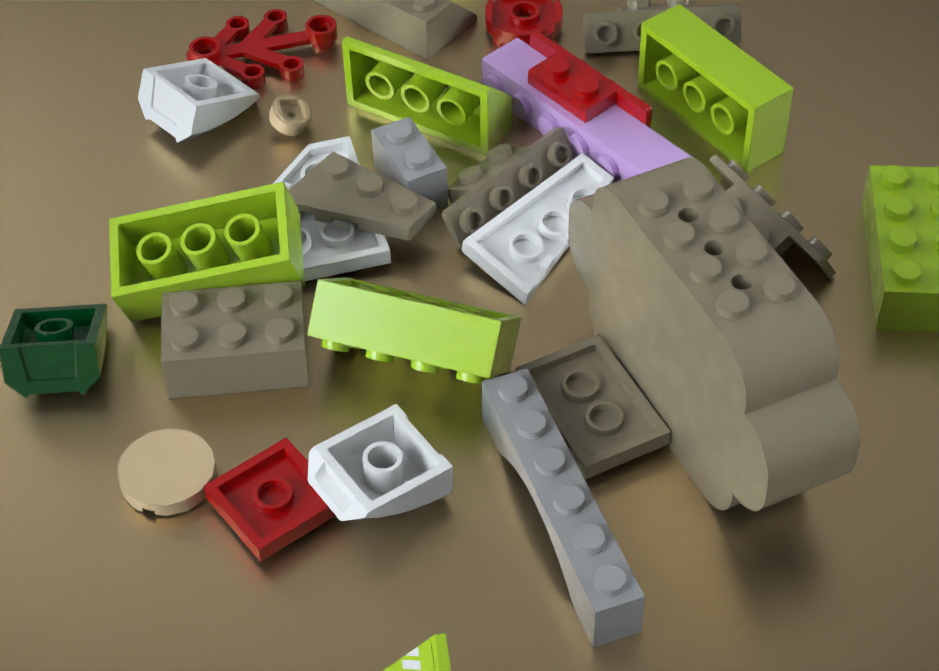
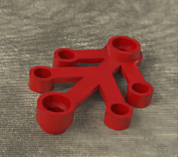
M271 9L264 14V19L251 32L249 20L246 17L234 16L226 21V26L215 37L204 36L194 39L189 44L186 59L191 61L207 58L227 73L241 77L242 83L252 90L259 89L265 85L264 67L255 63L246 64L235 58L246 57L279 69L283 80L297 82L305 75L303 60L297 56H286L275 51L311 44L316 50H328L333 47L334 42L338 38L337 23L329 15H315L307 20L305 23L306 30L269 37L271 34H280L288 29L287 13L284 10ZM232 41H241L240 43L230 44Z

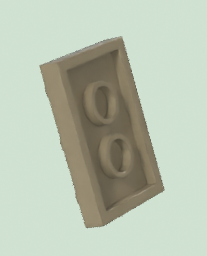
M599 335L516 367V371L528 369L584 479L670 444L671 431Z

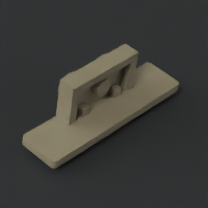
M627 0V5L617 6V11L584 14V49L587 53L640 50L642 22L677 4H681L698 16L710 27L728 38L733 44H740L742 42V8L739 4L700 6L694 1L690 2V0H666V3L651 4V0Z
M555 127L529 147H511L507 143L498 145L486 153L487 158L481 163L467 167L458 173V180L448 186V198L451 205L442 211L444 222L458 249H462L463 240L575 159L563 127Z
M716 154L709 159L722 178L731 185L726 192L779 256L793 244L829 279L836 273L827 261L832 256V253L815 236L809 241L800 234L804 227L787 210L779 214L772 207L776 204L773 197L759 184L752 189L746 183L750 177L733 159L727 164Z

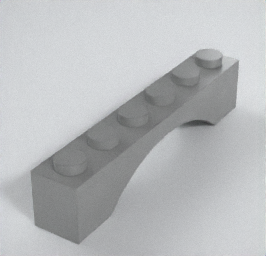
M528 369L482 381V419L499 454L504 456L516 469L539 510L556 551L572 605L592 647L594 648L642 632L645 595Z

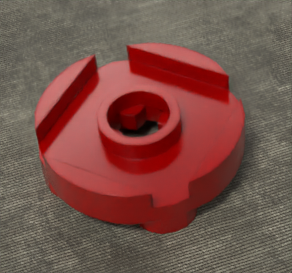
M489 0L485 6L486 30L492 36L493 44L499 48L516 38L530 46V34L535 31H539L555 41V36L562 29L563 7L559 0H555V2L552 0H496L495 2Z

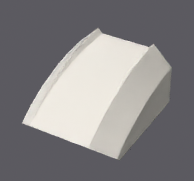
M207 58L143 69L138 100L145 120L150 119L173 135L178 143L198 137L226 123L249 108L261 96Z
M395 404L314 446L309 452L308 482L340 521L363 520L410 511L452 493L453 466L442 454L439 455L409 422L408 416Z

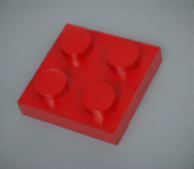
M287 437L203 486L206 499L260 562L336 516L309 484V461Z

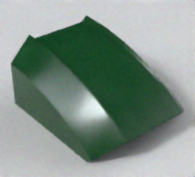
M91 304L15 309L0 344V361L4 383L26 399L30 394L78 391L84 395L99 379L106 344L108 305Z

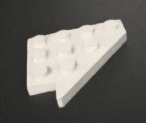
M350 136L308 144L274 183L284 182L289 190L332 152L359 164ZM299 211L305 281L391 263L390 249L385 235L359 230L357 223L334 219L331 224L316 221L315 214Z

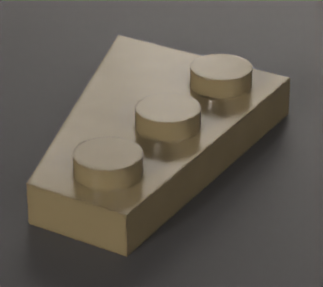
M335 152L329 154L288 190L299 211L315 214L316 221L331 224L334 219L357 223L359 230L404 240H411L436 216L435 202Z

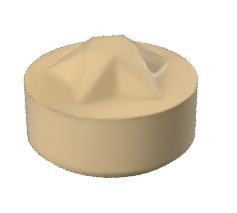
M290 94L277 97L269 111V120L272 126L279 132L289 136H297L304 133L312 119L310 106L300 97Z

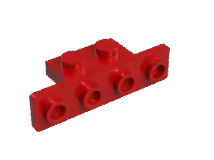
M539 31L530 34V47L547 57V59L528 70V83L585 123L616 104L651 128L652 108L643 100L637 98L619 86L615 81L607 78L584 60L579 59Z

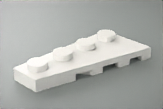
M582 153L463 240L462 252L526 305L570 245L568 222L571 203L574 200L594 194L600 187L612 184L614 177Z

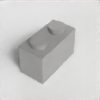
M407 117L372 129L374 168L378 174L435 202L436 210L448 206L447 167L413 120Z

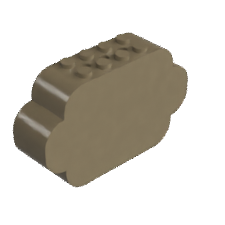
M688 157L600 187L594 194L574 200L571 203L568 222L569 244L579 276L589 291L588 306L595 335L601 337L669 428L671 437L668 446L712 506L719 510H727L742 504L752 511H759L849 474L854 469L860 446L859 426L852 403L837 379L839 353L831 324L817 300L703 163L695 158Z

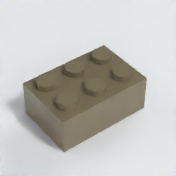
M301 281L163 292L161 365L169 399L310 387L306 315Z

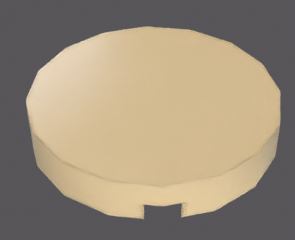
M165 428L149 432L133 441L120 457L117 475L122 495L133 508L142 512L144 508L155 511V515L170 516L186 512L204 501L206 496L203 486L216 479L217 468L212 448L201 436L185 429Z

